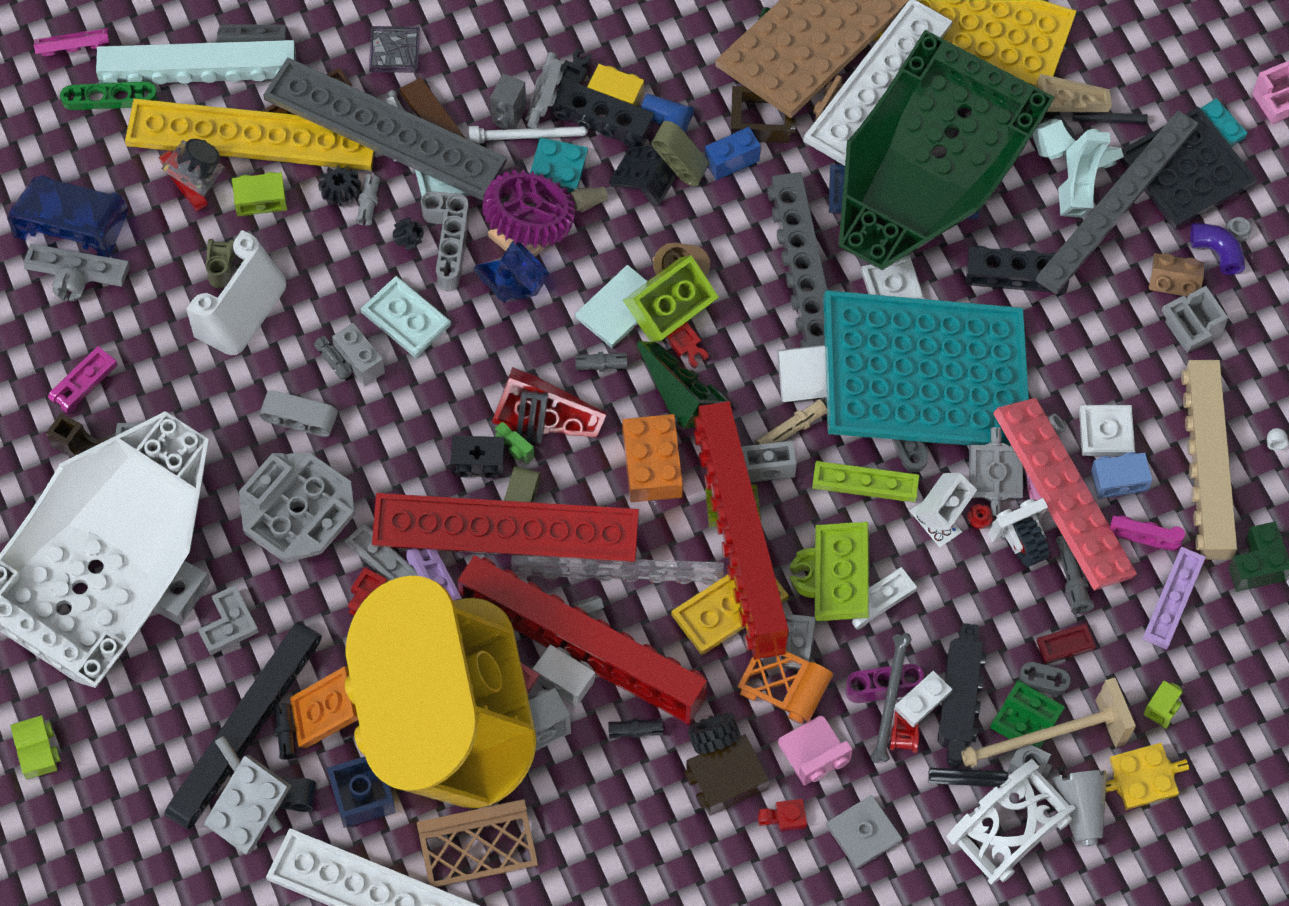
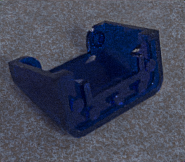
M40 175L39 177L32 178L11 207L7 220L14 238L26 240L28 233H30V236L36 237L37 232L79 242L85 250H88L90 246L97 251V256L110 258L129 209L120 194H108L55 181L47 176Z

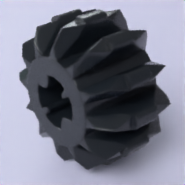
M337 164L334 170L328 167L327 173H321V181L318 184L323 200H328L331 206L338 202L341 208L343 202L352 204V198H358L361 188L358 173L351 171L349 165L341 169V166Z

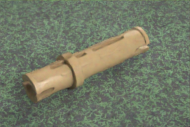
M818 399L804 410H797L794 412L793 417L761 438L756 439V445L783 442L801 429L806 430L810 427V423L827 414L826 406Z

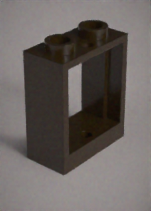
M732 86L731 134L750 127L758 142L790 143V135L795 134L796 119H791L784 114V125L742 124V102H768L745 86Z

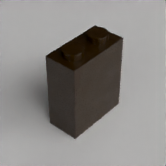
M746 734L740 736L731 745L724 746L721 750L716 749L715 752L701 753L688 759L686 762V770L684 771L686 780L690 786H695L698 792L696 794L698 804L701 809L706 808L709 816L762 793L769 788V779Z

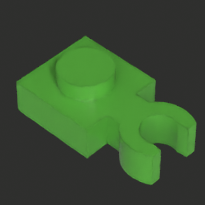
M503 422L495 428L497 431L495 436L504 437L509 453L516 460L519 461L521 459L528 465L534 459V447L516 431L512 432Z

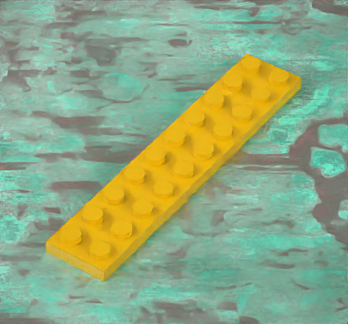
M141 99L133 100L125 138V144L129 147L179 152L182 151L188 140L201 139L214 146L219 156L336 167L339 164L341 168L349 165L351 169L372 171L375 154L374 150L298 115Z

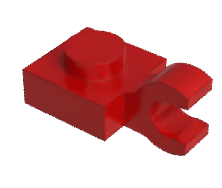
M364 567L351 587V593L355 594V596L348 604V608H350L348 613L354 616L363 601L375 589L386 583L387 579Z
M803 799L776 802V810L761 809L757 815L759 826L778 824L779 831L807 827Z

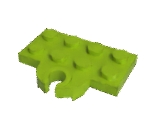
M868 522L815 525V548H805L797 552V556L790 565L791 573L797 574L800 571H808L810 573L804 578H799L795 575L789 576L792 586L799 594L815 598L816 621L869 618Z

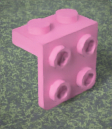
M823 716L814 718L780 737L778 740L780 749L804 786L810 782L821 780L826 776V773L834 769L844 767L851 759V746L847 740L840 743Z

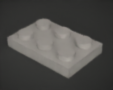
M245 755L205 820L204 825L245 855L251 854L291 785L250 755Z

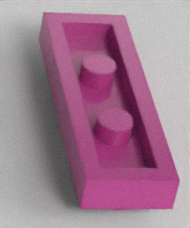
M108 28L35 39V54L41 53L42 56H51L56 54L58 50L66 49V52H76L81 50L80 47L90 46L92 49L103 47L105 43H109Z

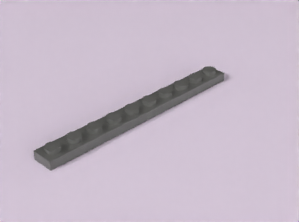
M1177 110L1037 275L1036 281L1057 295L1197 129L1198 122Z

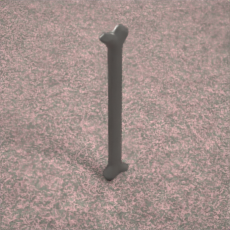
M904 633L902 636L896 634L892 637L895 643V652L877 745L870 755L874 763L879 761L887 762L890 759L887 753V745L906 648L912 641L908 633Z

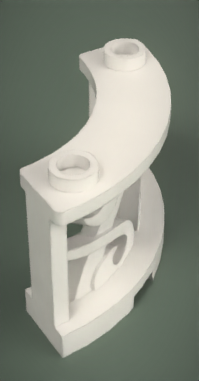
M1033 759L1010 774L1008 780L999 789L995 787L979 801L980 806L976 807L972 813L966 814L946 836L953 845L957 843L989 878L988 882L991 885L998 880L1005 882L1015 872L1012 868L1034 846L1057 827L1062 830L1072 821L1070 815L1076 807L1073 804L1069 805L1037 771L1039 766ZM1030 783H1031L1041 794L1035 796V795H1034V792H1033V789H1032V787H1031V785H1030ZM1016 793L1019 795V801L1024 797L1026 801L1013 804L1010 802V796ZM1046 799L1058 813L1051 818L1045 817L1044 811L1050 809V807L1046 805L1037 807V802ZM1000 804L1010 810H1021L1027 807L1028 817L1024 835L1014 837L995 836L1000 824L999 816L995 809L997 805ZM986 818H991L994 822L989 834L986 833L989 826L984 827L982 825L983 820ZM1037 821L1041 824H1044V826L1035 833ZM968 836L983 843L980 850ZM989 845L994 846L992 849L993 859H995L998 853L1004 855V861L998 868L984 855ZM1021 846L1011 855L1009 847Z

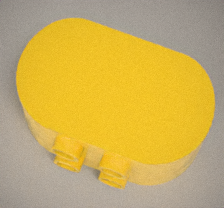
M422 576L395 578L375 589L363 601L354 615L346 640V659L350 676H347L345 679V690L351 702L356 706L359 726L355 729L354 736L357 747L365 755L375 775L393 788L463 808H482L502 800L522 782L531 767L536 751L535 727L514 631L508 616L497 605L482 599L466 598L453 601L451 595L442 585Z

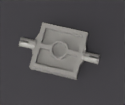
M552 52L547 54L545 65L542 68L543 71L536 80L525 119L529 121L527 125L530 128L535 129L538 127L540 116L544 117L548 106L554 104L557 96L554 89L560 83L563 72L560 71L562 61L557 60L558 56Z
M996 427L991 428V443L969 446V482L977 489L972 498H984L991 501L992 517L1001 513V501L1023 498V465L1013 447L1001 443L1002 428L1000 427L997 429Z

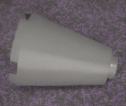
M1100 770L1070 773L1068 778L1063 779L1062 775L1052 778L1054 789L1069 805L1073 804L1076 807L1070 815L1072 821L1069 823V827L1075 842H1081L1082 847L1097 845L1098 839L1103 838L1107 782L1106 770L1101 772Z

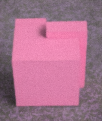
M1289 61L1260 72L1252 93L1271 124L1289 117Z

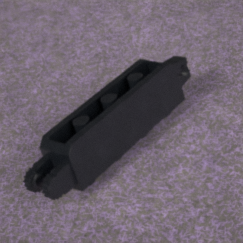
M963 623L959 638H955L950 642L947 653L944 682L952 688V692L941 704L937 742L941 747L947 748L946 763L950 768H957L962 764L961 752L970 747L971 742L976 743L978 727L973 726L974 717L979 718L981 701H976L977 692H982L984 677L979 676L980 667H985L986 652L982 651L983 642L979 641V626Z

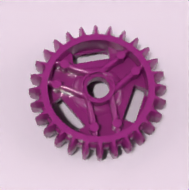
M523 169L521 173L513 170L511 175L505 172L503 176L498 175L495 180H492L486 189L482 208L483 215L486 217V223H491V230L497 229L498 236L503 234L505 235V241L512 239L514 244L520 242L524 244V247L527 244H531L535 249L537 244H540L542 248H545L547 243L553 246L555 242H561L567 236L574 222L575 203L572 201V195L567 194V189L560 188V182L553 183L552 177L546 179L543 173L541 176L534 174V171L528 174ZM511 195L508 202H504L502 205L500 200ZM524 202H532L536 207H530Z

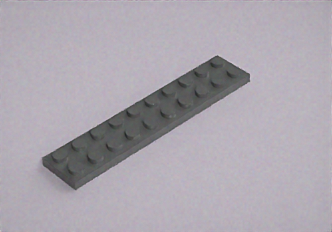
M288 57L263 94L265 101L480 200H484L486 189L491 181L495 180L507 162V157Z

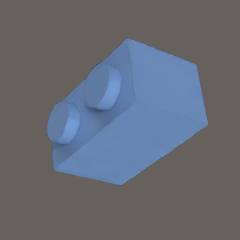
M1128 452L1113 458L1111 456H1103L1094 460L1091 469L1098 499L1147 492L1152 483L1145 453Z

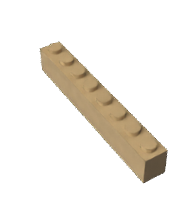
M1189 360L1186 369L1182 370L1181 382L1182 385H1186L1183 405L1184 408H1188L1185 428L1186 431H1190L1187 452L1188 455H1192L1193 462L1189 466V475L1191 479H1194L1195 485L1191 490L1192 502H1196L1197 508L1193 515L1194 526H1198L1199 535H1196L1195 540L1196 550H1200V554L1206 556L1205 560H1232L1237 551L1220 360Z

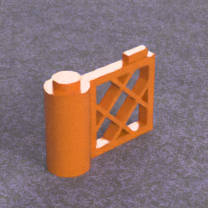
M787 651L784 655H780L786 659L780 660L778 655L776 656L778 662L762 666L760 659L754 660L752 657L737 686L742 690L740 695L754 702L758 697L787 711L789 713L788 718L798 724H803L804 721L809 722L833 673L821 665L806 661ZM790 662L801 665L796 675L786 678L782 665ZM779 666L783 679L768 684L764 671ZM762 673L765 682L764 686L754 689L746 685L752 675ZM793 681L791 687H789L788 682ZM782 684L786 685L788 693L783 702L773 698L771 688ZM767 690L768 695L762 693V691Z

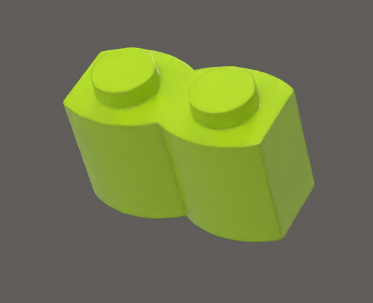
M41 715L10 724L21 770L26 780L58 771L56 763L60 762L61 759L57 746H51L50 738L54 737V732L50 721L45 722Z

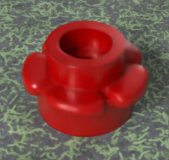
M975 504L968 511L967 519L974 528L983 529L992 523V510L986 505Z

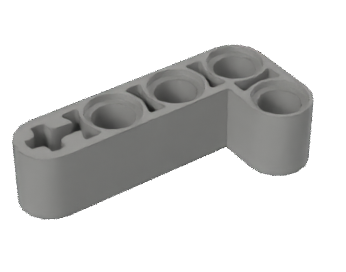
M427 192L421 198L422 216L429 223L443 224L436 266L438 286L443 291H453L458 288L461 279L469 223L468 200L464 195L457 193ZM430 206H437V208H435V209H430V208H428V207H430ZM455 208H461V209H462V210H460V211H453V209H455ZM452 230H459L457 233H450ZM449 252H456L454 255H447ZM447 269H451L449 276H447Z

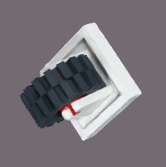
M1043 498L1037 501L1029 499L1013 512L1011 509H1007L999 513L988 532L992 543L1006 537L1015 554L1018 553L1019 560L1021 559L1026 567H1031L1049 558L1048 543L1045 542L1046 536L1039 523L1048 508Z

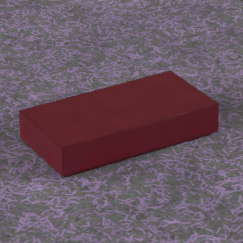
M1087 623L1036 639L1045 665L1096 649Z

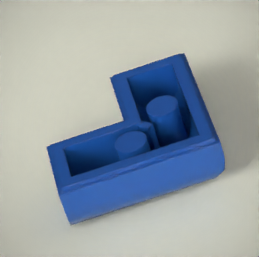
M648 93L645 95L641 106L642 109L654 113V123L662 125L664 121H671L677 124L685 134L694 115L693 107Z

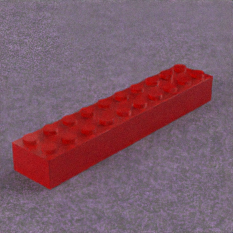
M730 401L699 406L698 417H694L696 428L693 431L696 446L700 445L701 452H699L700 465L702 468L706 467L707 474L704 475L707 490L711 489L713 497H710L712 512H717L718 515L716 529L718 535H723L724 542H721L724 558L728 557L730 565H727L729 580H734L736 587L733 588L734 601L736 604L740 603L741 611H739L741 627H746L747 635H745L747 651L752 650L754 660L784 655L789 629Z
M476 555L472 557L457 580L459 594L462 599H482L497 605L508 616L513 630L546 648L551 644L555 648L561 647L565 649L573 659L578 662L584 661L588 663L596 675L691 725L706 700L707 680L700 672L693 669L689 671L682 667L676 659L672 657L665 658L658 654L657 650L647 644L641 645L635 642L634 638L628 633H619L611 629L607 622L601 619L596 621L589 617L583 609L568 606L559 596L554 594L548 595L542 592L541 588L535 583H526L518 579L519 577L514 572L508 569L503 571L496 567L495 563L486 557L481 559Z

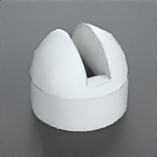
M1280 428L1272 429L1267 435V445L1271 450H1282L1289 444L1286 432Z

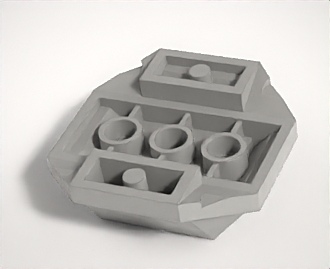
M272 453L239 490L244 534L284 563L322 554L355 516L351 481L311 453ZM296 507L304 508V510L299 513L293 512V509Z

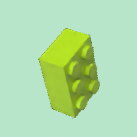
M692 255L680 257L623 299V302L648 340L655 342L664 339L718 299L719 296Z

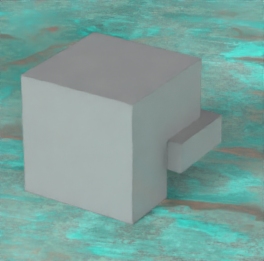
M1206 286L1189 294L1188 298L1182 296L1164 305L1161 310L1166 317L1165 323L1187 354L1220 338L1228 320L1227 315Z

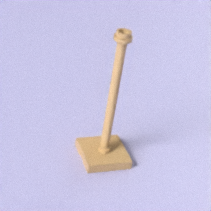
M1116 678L1105 680L1102 690L1095 700L1100 712L974 750L970 746L962 751L961 754L966 767H975L978 760L1105 722L1115 748L1126 745L1136 725Z

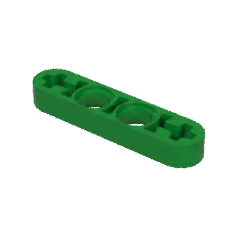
M150 82L68 85L60 92L62 105L68 110L132 108L134 99L157 101L158 98L156 88ZM119 91L128 93L127 97L122 100L116 99L115 94ZM132 91H135V98H133ZM145 91H149L147 97L142 96ZM95 92L103 94V97L98 101L90 99V96ZM82 94H85L86 100H84V101L82 100V98H83V95H82ZM70 95H75L73 100L69 101Z

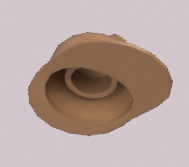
M667 243L660 247L652 261L653 269L657 275L680 257L692 255L704 275L707 276L710 270V259L701 247L682 243Z

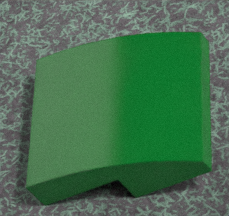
M1018 680L1007 696L1004 705L992 721L990 729L1008 739L1055 726L1065 706ZM1046 740L1031 745L1041 749Z

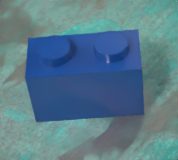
M747 127L705 146V157L709 162L708 168L715 180L760 161L761 145L750 127Z

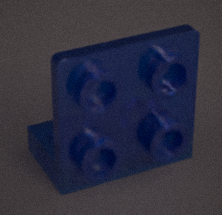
M514 241L511 242L501 260L478 264L473 269L480 280L487 284L496 297L504 303L537 296L550 275L547 269L522 243L517 242L514 244Z

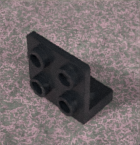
M635 146L628 148L609 184L611 187L640 189L652 205L660 206L677 175L653 147Z

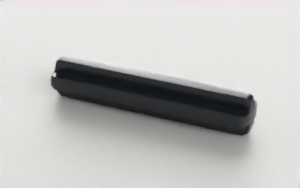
M931 767L928 771V782L930 784L1000 787L1008 780L1009 775L1006 771Z

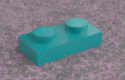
M1217 98L1200 108L1231 147L1246 138L1247 132Z

